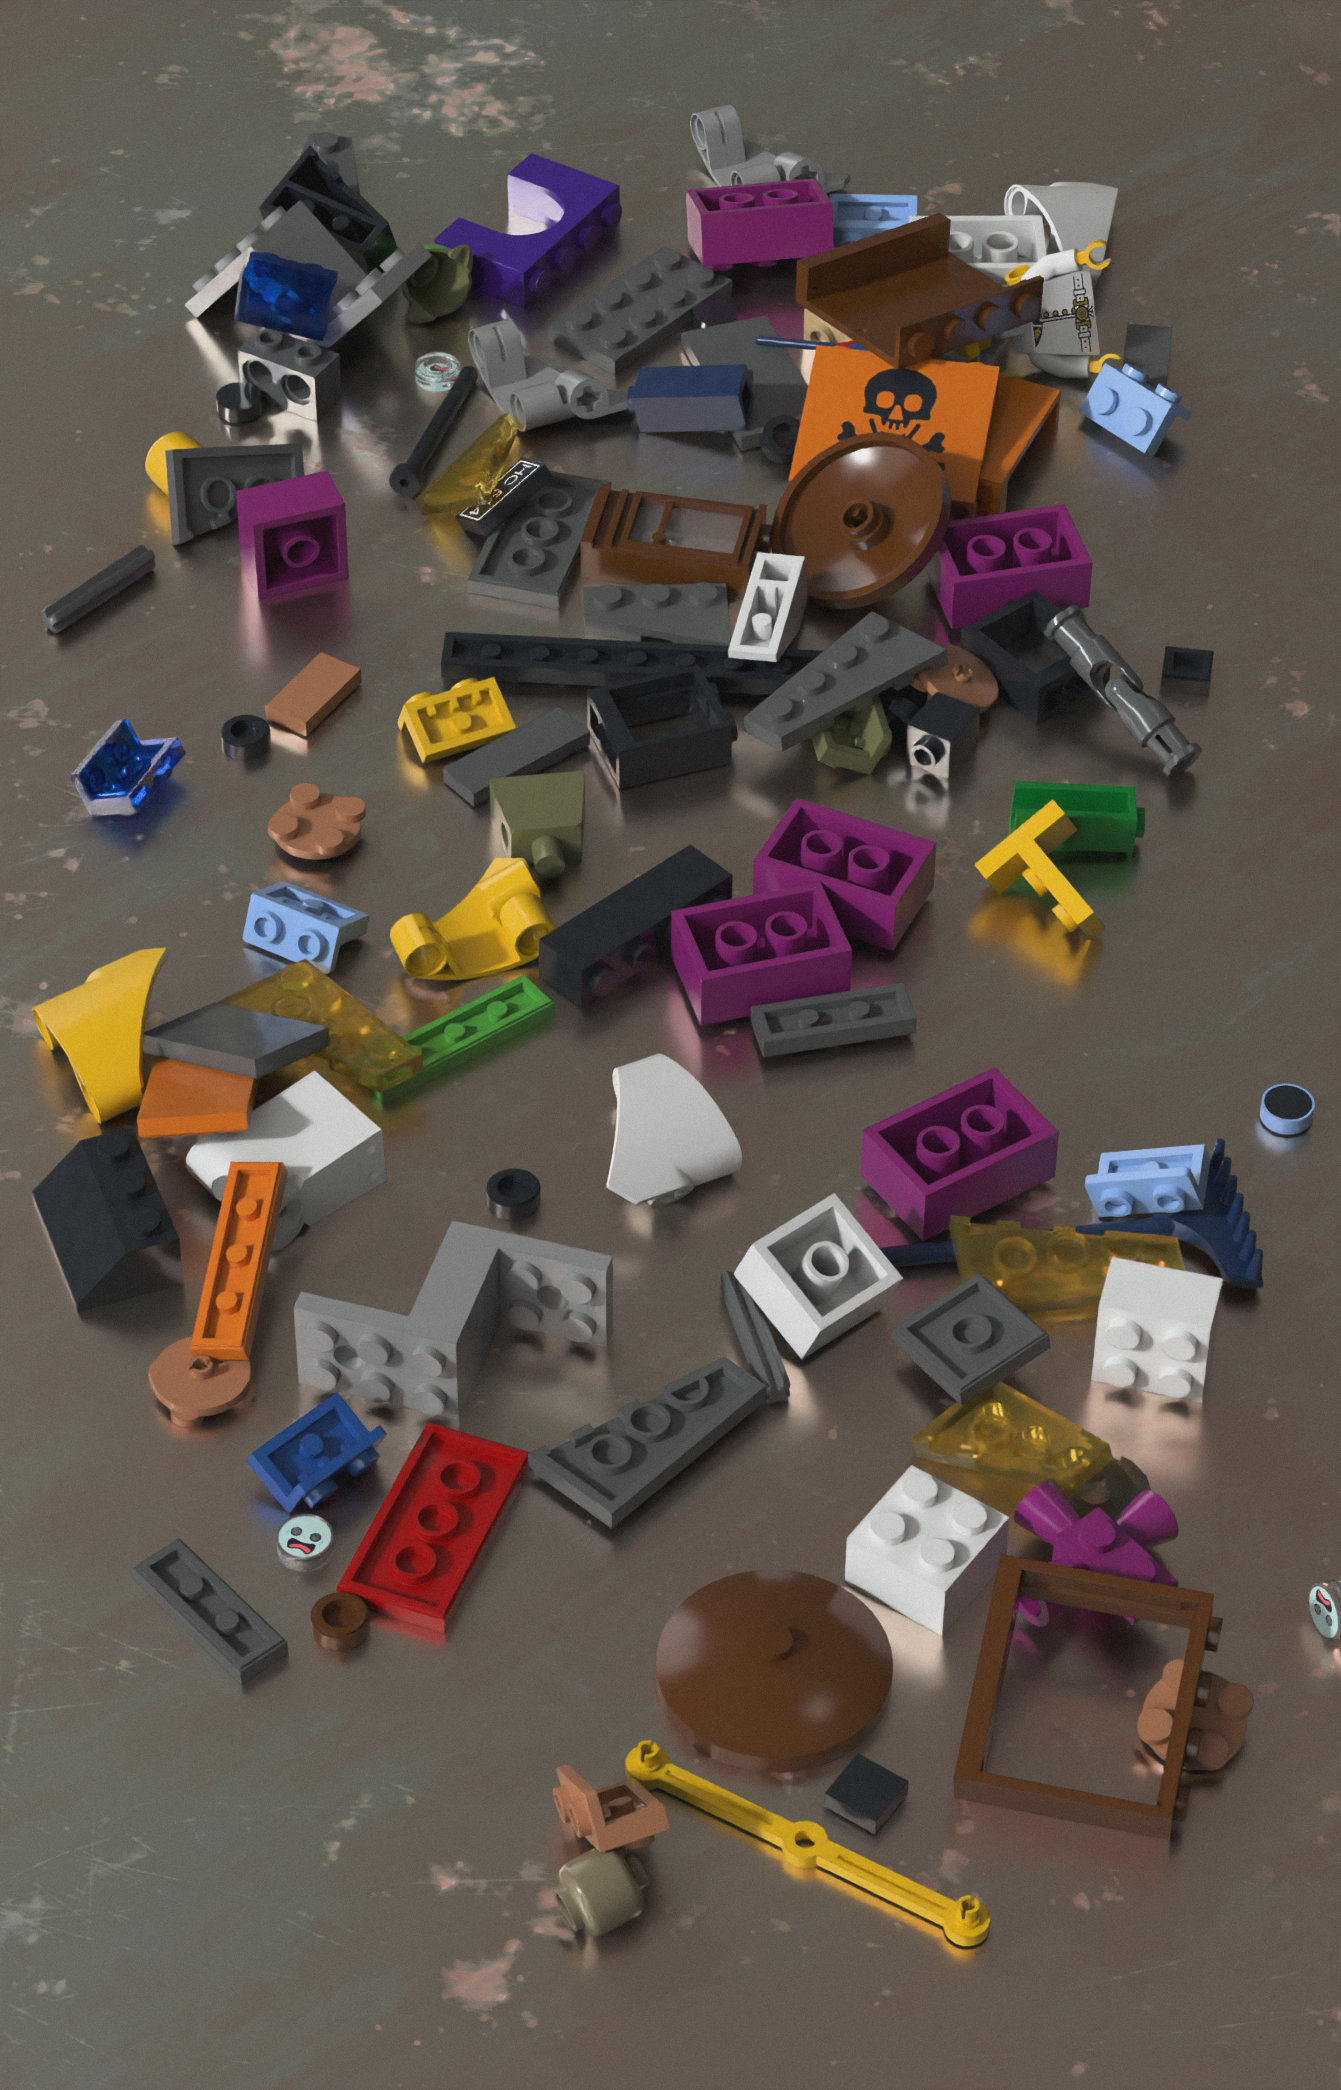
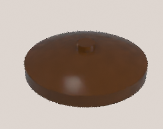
M873 432L842 440L811 459L786 488L773 518V530L771 531L772 554L805 556L808 601L816 605L833 609H851L881 601L909 584L921 573L937 552L946 533L951 511V495L947 478L930 453L920 444L905 436L894 433Z
M755 1570L724 1577L706 1585L688 1597L674 1611L664 1626L658 1641L655 1681L661 1707L672 1726L687 1742L705 1755L719 1762L749 1771L765 1773L797 1772L822 1766L841 1758L863 1743L875 1730L887 1710L891 1697L893 1656L887 1634L877 1617L861 1600L841 1586L823 1578L796 1571Z

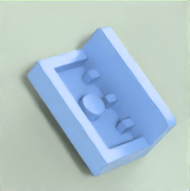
M830 194V200L833 204L834 248L909 223V216H917V195Z
M1105 363L1078 412L1143 453L1154 456L1175 417L1178 416L1188 420L1192 411L1179 404L1183 396L1160 383L1156 389L1147 384L1146 381L1149 375L1135 366L1125 363L1123 368L1120 369Z
M1205 1144L1101 1153L1098 1174L1087 1175L1084 1187L1099 1217H1124L1134 1214L1175 1213L1184 1210L1203 1209L1211 1157Z

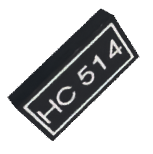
M522 457L458 513L455 518L464 530L488 536L547 484L553 476L544 463Z

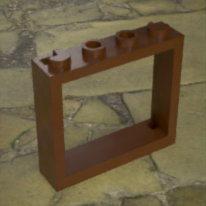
M1001 1554L953 1777L954 1798L1170 1840L1173 1821L1185 1822L1188 1811L1191 1786L1181 1784L1184 1763L1196 1765L1202 1729L1191 1727L1195 1707L1206 1709L1210 1694L1213 1673L1202 1671L1205 1652L1217 1653L1223 1618L1212 1616L1214 1594ZM1021 1597L1190 1629L1157 1805L984 1772Z

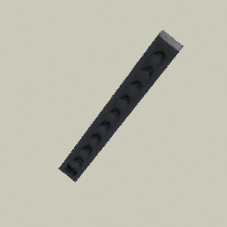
M446 632L441 658V678L462 680L476 678L478 680H485L495 677L496 681H509L513 683L532 682L559 685L607 686L699 665L708 683L714 682L718 692L771 695L823 651L786 649L777 662L729 658V646ZM911 684L898 691L890 687L878 693L881 700L894 701L896 697H903L912 702L928 701V692L919 691Z

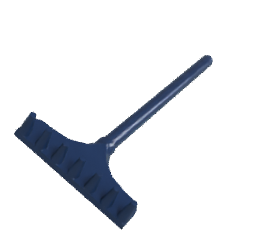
M1222 1138L1217 1139L1210 1156L1203 1209L1184 1210L1171 1214H1154L1152 1218L879 1248L895 1268L1152 1239L1159 1242L1175 1238L1191 1243L1210 1255L1219 1268L1223 1280L1231 1286L1259 1288L1263 1287L1264 1282L1262 1278L1263 1251L1256 1249L1257 1233L1254 1230H1250V1213L1243 1212L1244 1195L1237 1193L1238 1177L1231 1175V1158L1224 1157L1225 1140Z

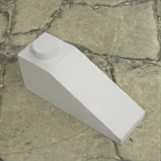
M757 553L728 649L729 658L777 662L799 632L808 601L805 556Z

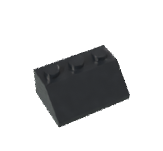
M133 1127L80 1140L32 1191L34 1204L77 1312L184 1284L180 1239Z

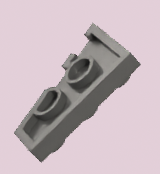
M302 443L165 450L172 545L181 544L193 539L197 535L237 519L236 491L304 476Z
M701 582L696 584L583 587L585 633L629 641L643 642L649 637L669 640L672 643L730 646L731 631L726 583Z

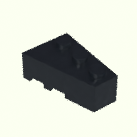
M309 145L260 205L259 210L263 220L280 205L287 212L301 200L367 275L375 268L384 273L385 271L379 265L398 249L389 222L357 191L351 190L343 182L341 175L334 168L330 169L319 158L318 152Z

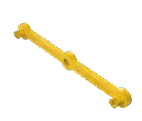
M652 1740L641 1741L637 1747L628 1753L625 1759L627 1779L634 1778L646 1790L660 1788L781 1847L784 1858L792 1866L801 1869H811L820 1866L943 1926L948 1939L955 1944L974 1946L982 1943L987 1938L990 1931V1913L977 1898L971 1900V1895L962 1896L958 1901L947 1898L828 1840L826 1831L817 1823L811 1821L793 1823L670 1763V1758L666 1751L655 1742L651 1745ZM801 1839H808L814 1842V1845L809 1848H802L796 1842Z

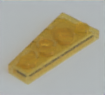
M307 959L290 964L283 970L218 1001V1003L329 1027L330 1045L305 1058L309 1059L311 1056L321 1057L328 1061L330 1070L379 1093L424 1071L422 1054Z
M950 1216L949 1230L961 1284L980 1272L1025 1314L1099 1305L1112 1257L1185 1271L1178 1239L1173 1236L1106 1230L1103 1236L1080 1234L1075 1232L1076 1227L1053 1225V1231L1020 1228L1021 1222L997 1220L996 1226L970 1223V1217Z

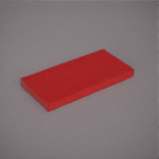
M427 1422L337 1585L336 1592L351 1593L360 1597L367 1604L369 1611L445 1634L531 1471L528 1469V1453L530 1452Z

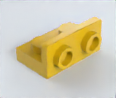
M495 677L479 682L476 678H469L455 684L451 690L433 695L432 692L419 693L411 697L403 705L397 722L401 732H410L423 764L489 744L516 729Z

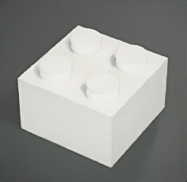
M835 1193L754 1242L734 1272L735 1277L801 1360L882 1309L903 1279Z
M1112 1257L1098 1308L1091 1381L1202 1403L1214 1355L1223 1278Z
M911 1465L847 1537L845 1583L943 1636L997 1573L1000 1555H1006L1009 1517Z

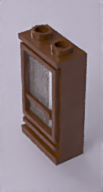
M600 483L580 541L581 578L635 586L650 584H696L701 582L726 583L727 598L743 600L757 553H770L771 531L773 530V525L766 524L767 505L759 504V508L754 509V506L657 493L641 491L629 493V490L626 489L614 491L611 484Z

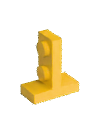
M1052 799L974 865L999 895L1022 876H1024L1040 897L1049 891L1059 902L1051 910L1070 933L1079 927L1091 941L1106 929V926L1047 857L1048 854L1077 831L1067 815Z

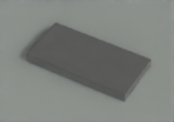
M766 315L681 332V345L693 366L746 364L747 369H752L754 377L752 390L755 399L747 430H730L741 450L760 447V436L766 423L776 416L787 415L801 422L808 389L806 381L785 347L756 344L755 338L757 336L779 338Z
M550 471L553 476L551 480L489 534L468 577V593L559 609L580 565V541L600 483L611 484V482Z

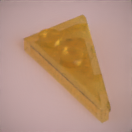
M509 413L502 414L415 499L423 516L441 512L445 516H450L464 508L486 505L491 501L519 429Z

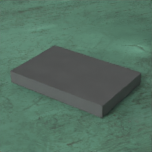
M214 1002L144 1032L143 1052L258 1079L327 1048L330 1045L329 1027Z

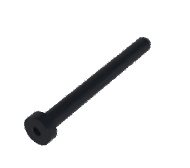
M466 366L462 368L406 463L398 464L390 474V486L399 495L405 497L414 496L423 485V469L478 379L475 367Z

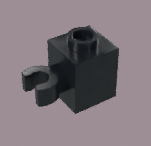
M936 692L921 710L912 701L903 697H896L887 707V713L897 716L888 724L892 731V737L906 739L905 762L949 779L978 745L980 709L940 692Z

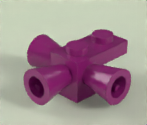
M1052 1479L1043 1481L1032 1488L1016 1508L1014 1522L1054 1546L1052 1561L1048 1563L1178 1587L1179 1581L1146 1551L1175 1540L1179 1532L1178 1523L1172 1509L1154 1491H1141L1114 1521L1100 1507L1081 1518L1057 1482ZM1021 1597L1019 1611L1031 1623L1043 1627L1065 1605ZM1081 1608L1087 1615L1094 1612L1093 1610ZM1125 1617L1132 1625L1141 1620Z

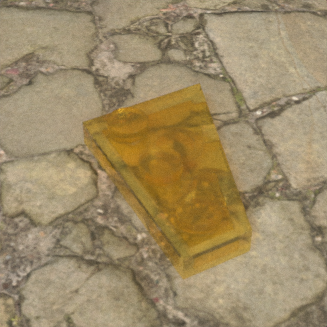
M1002 1381L963 1406L955 1402L910 1439L913 1455L916 1457L1034 1485L1052 1479L1057 1482L1062 1491L1072 1494L1113 1461L1109 1443Z

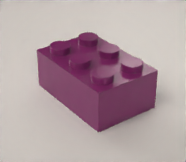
M816 178L686 190L688 242L702 266H708L712 270H729L734 268L736 263L752 262V265L760 267L773 266L778 263L779 259L795 258L796 261L834 249L833 204Z
M1061 504L949 521L944 538L937 552L925 567V570L950 627L957 628L967 626L971 622L979 620L1005 606L1007 603L1015 601L1034 590L1062 611L1071 605H1077L1080 609L1088 608L1093 562L1066 505Z
M796 798L754 859L753 895L821 882L846 936L893 951L934 888L937 843Z
M821 882L671 911V957L701 1026L751 1016V1006L850 991L852 949Z
M994 1067L863 1129L860 1175L914 1233L924 1241L1054 1178L1059 1131Z

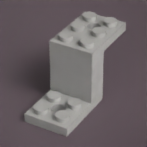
M299 200L287 212L280 205L261 223L266 229L265 232L257 226L214 265L219 272L218 274L211 268L197 280L192 287L198 293L184 305L197 318L241 279L292 337L328 349L383 303L432 255L420 242L406 254L399 247L379 265L385 271L384 273L375 268L367 275L304 203Z
M452 1220L409 1316L306 1292L300 1293L293 1307L299 1383L313 1386L320 1390H331L366 1398L376 1403H388L418 1410L428 1415H440L459 1420L500 1323L523 1330H533L564 1337L576 1342H586L607 1347L613 1333V1256ZM547 1286L556 1287L560 1289L561 1293H557L548 1288ZM346 1346L355 1348L356 1352L351 1351Z

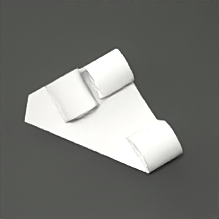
M1056 182L1050 186L1012 185L1005 195L1004 212L1005 215H1042L1043 225H1050L1051 227L1047 255L1074 248L1081 252L1085 251L1088 244L1095 239L1108 241L1119 189L1083 182ZM1106 246L1093 248L1090 251L1092 259L1098 262L1103 261ZM1085 264V265H1083L1082 268H1090V267H1089L1087 264ZM1090 268L1092 288L1097 284L1102 269L1095 270Z
M659 1053L613 1070V1087L617 1097V1120L606 1188L635 1205L648 1201L651 1208H658L684 1197L695 1186L740 1170L742 1166L741 1148L727 1119L705 1088L680 1064Z

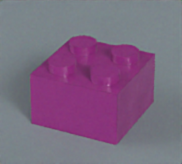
M328 470L236 491L241 566L258 600L349 579L345 503Z

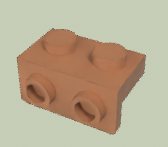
M569 1764L556 1768L561 1786L553 1788V1796L561 1820L564 1824L571 1822L578 1838L585 1837L600 1853L617 1847L624 1851L645 1847L655 1840V1834L671 1829L665 1806L634 1778L595 1790Z

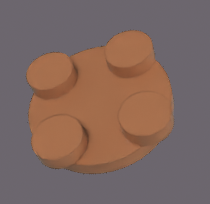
M939 644V646L947 649L948 664L936 671L927 667L914 674V683L911 685L917 690L929 692L932 696L936 692H940L979 708L980 713L987 711L999 698L998 684L990 669L972 653L953 645Z
M300 783L291 789L290 800L279 808L275 816L269 819L268 834L272 839L276 840L284 851L293 856L312 860L332 858L345 853L359 840L362 831L361 820L366 815L365 802L355 796L342 798L337 795L320 793L316 785Z
M191 1336L172 1343L160 1353L157 1359L149 1366V1380L154 1387L158 1399L170 1409L173 1423L182 1428H192L199 1425L205 1416L219 1414L230 1408H247L255 1402L257 1391L256 1384L251 1379L250 1361L211 1360L210 1357L205 1355L194 1357L190 1350L193 1337Z
M1184 1659L1172 1660L1164 1667L1162 1679L1148 1693L1144 1702L1143 1712L1138 1718L1137 1732L1139 1737L1149 1744L1152 1750L1163 1760L1166 1758ZM1213 1673L1207 1708L1195 1707L1191 1726L1202 1729L1196 1765L1184 1763L1183 1769L1217 1770L1223 1767L1237 1753L1244 1742L1248 1716L1252 1712L1254 1703L1253 1694L1246 1686L1239 1683H1230L1223 1677Z

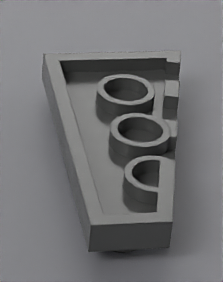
M722 1357L664 1386V1394L648 1402L640 1403L638 1400H635L619 1408L618 1417L596 1428H593L589 1423L569 1433L568 1442L551 1450L544 1445L528 1453V1469L610 1528H613L766 1401V1385L726 1357Z

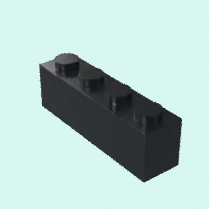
M688 845L540 938L539 977L582 1009L597 998L609 994L614 987L636 973L645 971L652 963L671 952V911L732 899L733 875L694 846Z

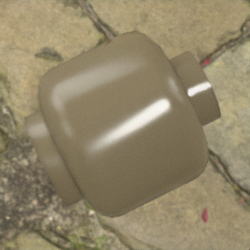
M593 1848L567 1862L560 1868L558 1873L559 1885L553 1888V1893L564 1917L575 1932L584 1929L592 1936H601L642 1913L644 1899L641 1889L649 1885V1880L643 1866L633 1852L622 1856L616 1848L602 1853Z

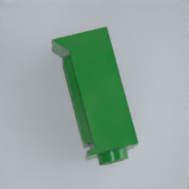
M1014 781L1009 816V835L1053 799L1077 829L1074 834L1056 849L1126 852L1127 858H1132L1135 837L1143 838L1145 808L1137 807L1135 787Z

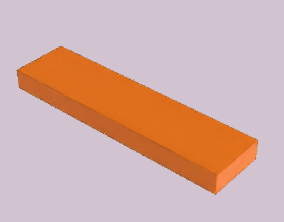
M230 1162L190 1346L194 1357L205 1355L210 1357L211 1360H249L288 1175L283 1162Z

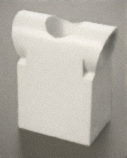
M316 1071L308 1074L252 1111L249 1129L246 1131L212 1133L201 1138L190 1149L185 1163L188 1173L216 1199L222 1202L230 1162H283L288 1175L272 1247L275 1251L283 1249L290 1244L300 1232L304 1223L309 1226L313 1225L387 1181L382 1129Z

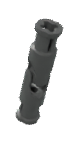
M1071 605L1058 613L1046 626L1044 635L1050 641L1056 640L1071 657L1070 665L1108 708L1118 712L1125 728L1141 747H1149L1165 766L1163 772L1168 778H1174L1188 769L1199 758L1202 748L1197 743H1190L1174 725L1176 718L1161 701L1147 695L1142 690L1144 685L1140 677L1103 635L1097 636L1081 618L1083 612L1077 605ZM1115 664L1124 674L1108 681L1104 689L1103 676L1107 669Z

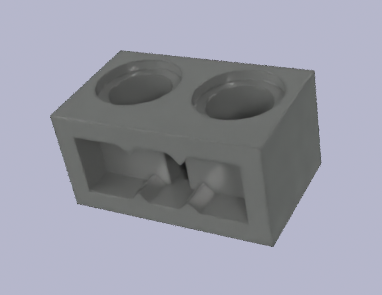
M264 326L238 349L240 382L250 383L258 387L262 393V402L318 422L342 398L340 354Z

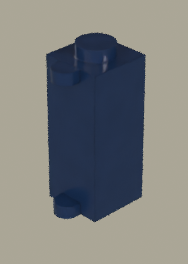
M746 364L640 367L635 386H630L628 390V409L631 414H636L640 432L747 430L755 399L752 390L754 381L752 369H747Z

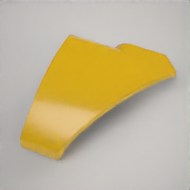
M495 858L470 893L450 912L436 922L423 913L406 915L399 919L391 928L390 938L406 973L411 977L439 981L464 980L505 972L538 958L539 939L555 930L556 927L542 901L545 899L525 859Z
M167 947L138 950L97 969L90 974L84 984L32 1007L34 1019L48 1047L54 1050L61 1046L68 1056L86 1103L99 1124L141 1106L143 1100L141 1088L145 1085L143 1079L145 1024L154 983L162 965L169 956Z

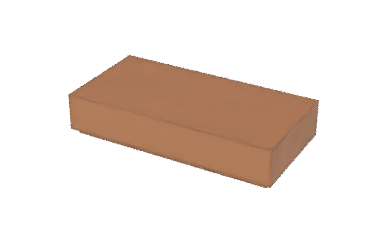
M320 652L265 706L266 719L307 736L362 682L361 668Z

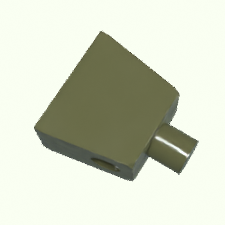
M584 770L489 779L490 818L507 858H524L529 867H535L536 873L540 877L547 879L561 875L565 870V864L577 863L582 859L585 824Z

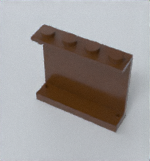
M937 213L797 261L795 302L899 370L1041 319L1044 278L1039 275L1028 280L1024 279L1008 287L1001 286L949 253L951 220L941 213Z

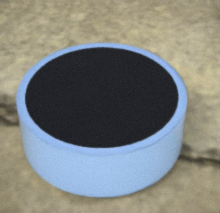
M1274 1085L1268 1088L1262 1095L1260 1107L1261 1121L1267 1128L1280 1134L1301 1133L1312 1124L1315 1108L1314 1098L1306 1089L1298 1085Z

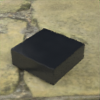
M1166 646L1160 690L1209 695L1214 651Z
M857 1753L825 1792L824 1806L876 1834L908 1794L909 1781Z

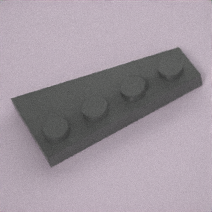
M870 612L744 717L745 732L783 752L834 725V717L842 712L852 710L859 712L872 705L873 696L890 687L898 691L914 683V674L927 667L936 671L948 664L947 649L874 612Z

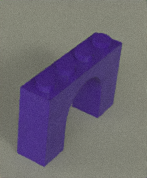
M531 153L508 173V210L546 224L551 228L535 234L511 235L489 229L459 217L434 239V242L451 249L468 243L473 252L472 285L470 289L525 309L538 296L543 295L548 287L563 273H567L572 265L587 251H591L603 236L617 227L622 216L619 185Z

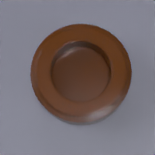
M346 1592L328 1594L319 1599L311 1610L312 1636L325 1649L348 1651L360 1646L369 1635L370 1614L368 1606L360 1597Z

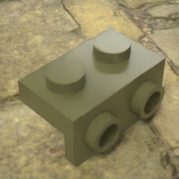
M878 694L873 696L872 705L859 712L855 710L842 712L834 717V725L811 737L819 762L833 768H846L871 775L880 758L887 755L892 744V731L889 728L882 707V701Z

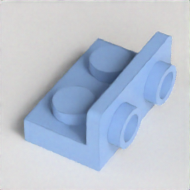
M281 881L251 894L243 940L311 969L328 974L335 970L340 946L366 934L370 915L288 882Z

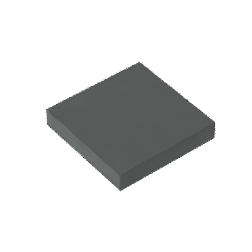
M980 1272L891 1329L893 1342L961 1406L1051 1348L1049 1335Z

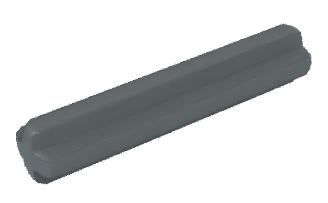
M144 545L136 546L45 607L41 612L44 627L46 629L49 628L53 633L62 632L154 570L156 563L153 551L148 550Z
M726 1271L720 1277L722 1283L720 1290L752 1376L766 1385L765 1403L784 1402L790 1397L789 1388L791 1383L764 1312L735 1277L734 1272Z

